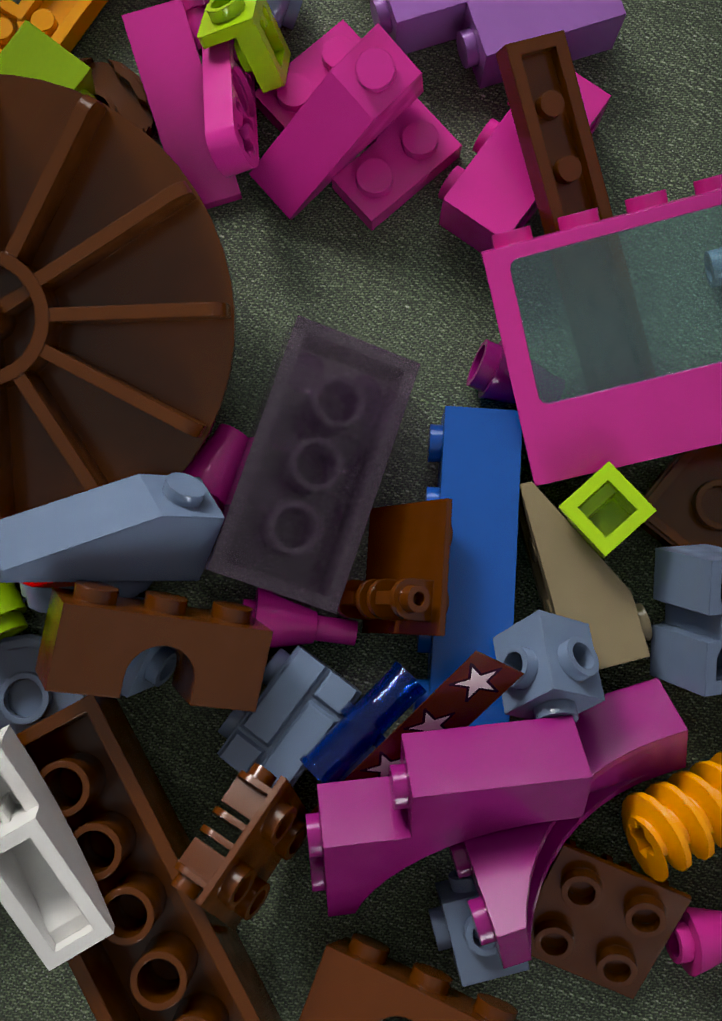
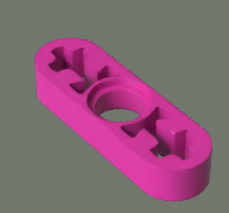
M234 39L207 49L202 47L206 143L215 166L224 177L229 178L257 168L259 165L253 72L247 73L242 68L236 55Z

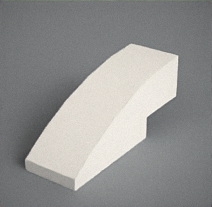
M9 724L0 729V903L48 971L114 934L115 925L98 884L60 807L33 760Z

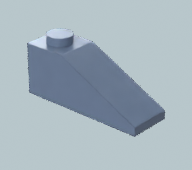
M180 472L169 475L136 474L0 519V583L76 582L79 580L94 582L199 581L225 517L200 477Z

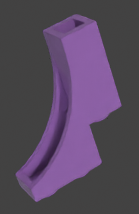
M370 0V10L374 26L379 23L405 54L456 39L461 63L465 69L472 67L480 89L503 82L496 53L505 44L564 30L571 58L574 61L612 49L626 16L621 0Z

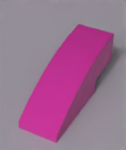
M172 0L121 15L164 151L180 167L199 194L206 209L242 199L236 175L229 178L224 177L215 166L207 147L204 127L202 64L182 0Z

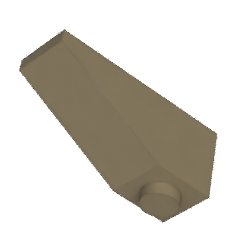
M532 481L520 484L518 524L542 610L589 624L593 647L599 660L598 670L650 657L646 641L652 640V627L648 613L642 603L635 604L631 590Z

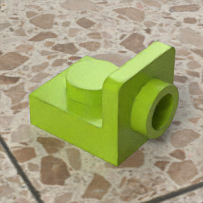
M210 0L204 10L197 34L203 49L234 39L236 55L242 68L247 73L253 72L263 93L285 86L291 52L267 0Z

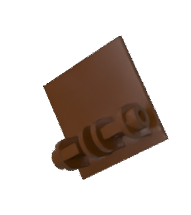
M445 498L370 508L366 581L346 580L337 587L333 594V604L340 615L345 618L363 619V633L445 636L446 614L449 607L447 591L449 553L453 538L451 525L452 499Z
M257 763L252 765L248 773L241 770L221 799L226 806L249 820L248 825L218 806L212 811L220 820L241 834L235 844L205 824L199 829L205 836L229 852L226 857L195 837L173 867L179 872L171 882V885L193 901L201 889H203L195 903L234 931L242 918L248 921L259 911L270 891V884L267 880L282 858L287 861L296 854L307 835L305 814L309 812L287 778L281 775L273 788H271L277 778Z
M568 838L551 863L540 889L532 927V956L634 999L691 902V895L670 887L668 880L664 882L655 881L651 877L632 870L631 864L625 861H621L617 865L613 863V857L606 853L598 857L589 851L577 847L575 840Z

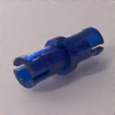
M395 661L391 665V669L355 705L349 701L340 710L344 717L306 755L304 754L300 761L319 781H322L321 783L338 782L372 746L377 748L386 739L383 734L420 696L423 697L426 690L421 684L416 683L417 680L402 665Z

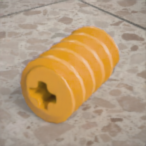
M722 751L716 753L710 760L695 763L688 771H678L672 774L667 782L652 783L645 790V793L633 792L624 799L621 816L628 844L643 871L655 881L664 882L669 877L667 862L674 869L684 872L692 865V854L698 859L707 860L715 854V844L722 848Z

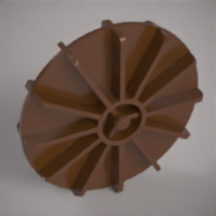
M0 74V519L136 474L169 475L175 472L184 473L209 436L223 405L232 371L236 338V309L233 283L225 250L215 224L203 201L180 167L155 140L137 125L97 99L44 80Z

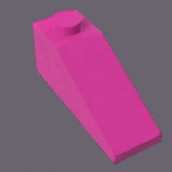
M377 23L328 72L261 157L258 167L252 169L249 175L282 212L292 220L332 181V178L351 163L424 92L422 72L381 25Z

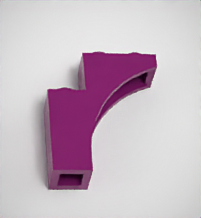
M658 677L604 694L605 701L578 714L579 719L575 724L593 776L582 818L549 821L510 828L479 836L449 847L458 878L461 879L471 875L479 896L467 900L480 944L483 946L495 942L503 969L532 960V927L540 889L551 863L576 828L596 809L616 795L639 783L686 767L688 729Z
M573 715L401 734L400 764L389 765V776L317 784L319 812L305 814L312 892L326 891L328 917L355 914L363 901L387 879L409 865L447 847L510 828L549 821L582 818L593 776Z

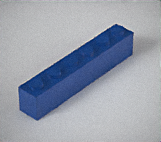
M445 406L441 425L430 424L427 462L439 463L437 487L426 486L425 501L445 498L452 499L451 525L453 538L449 553L447 590L449 607L446 614L445 636L417 635V653H428L427 679H415L413 712L476 650L496 660L493 637L514 625L522 429L517 410ZM502 695L469 726L509 722L510 715H506L504 712Z

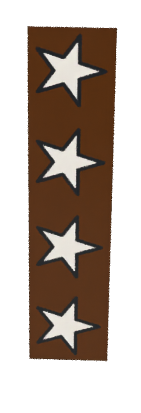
M476 650L343 781L389 776V765L400 764L401 734L467 727L524 673ZM318 806L314 808L310 813L319 812Z

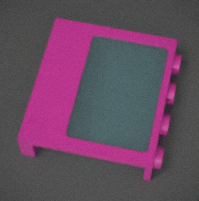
M722 174L693 181L695 195L668 202L666 189L626 199L624 201L627 213L600 220L598 207L559 217L557 221L560 231L533 238L530 225L491 236L494 248L480 252L525 442L528 464L536 486L596 473L608 461L615 468L722 444Z

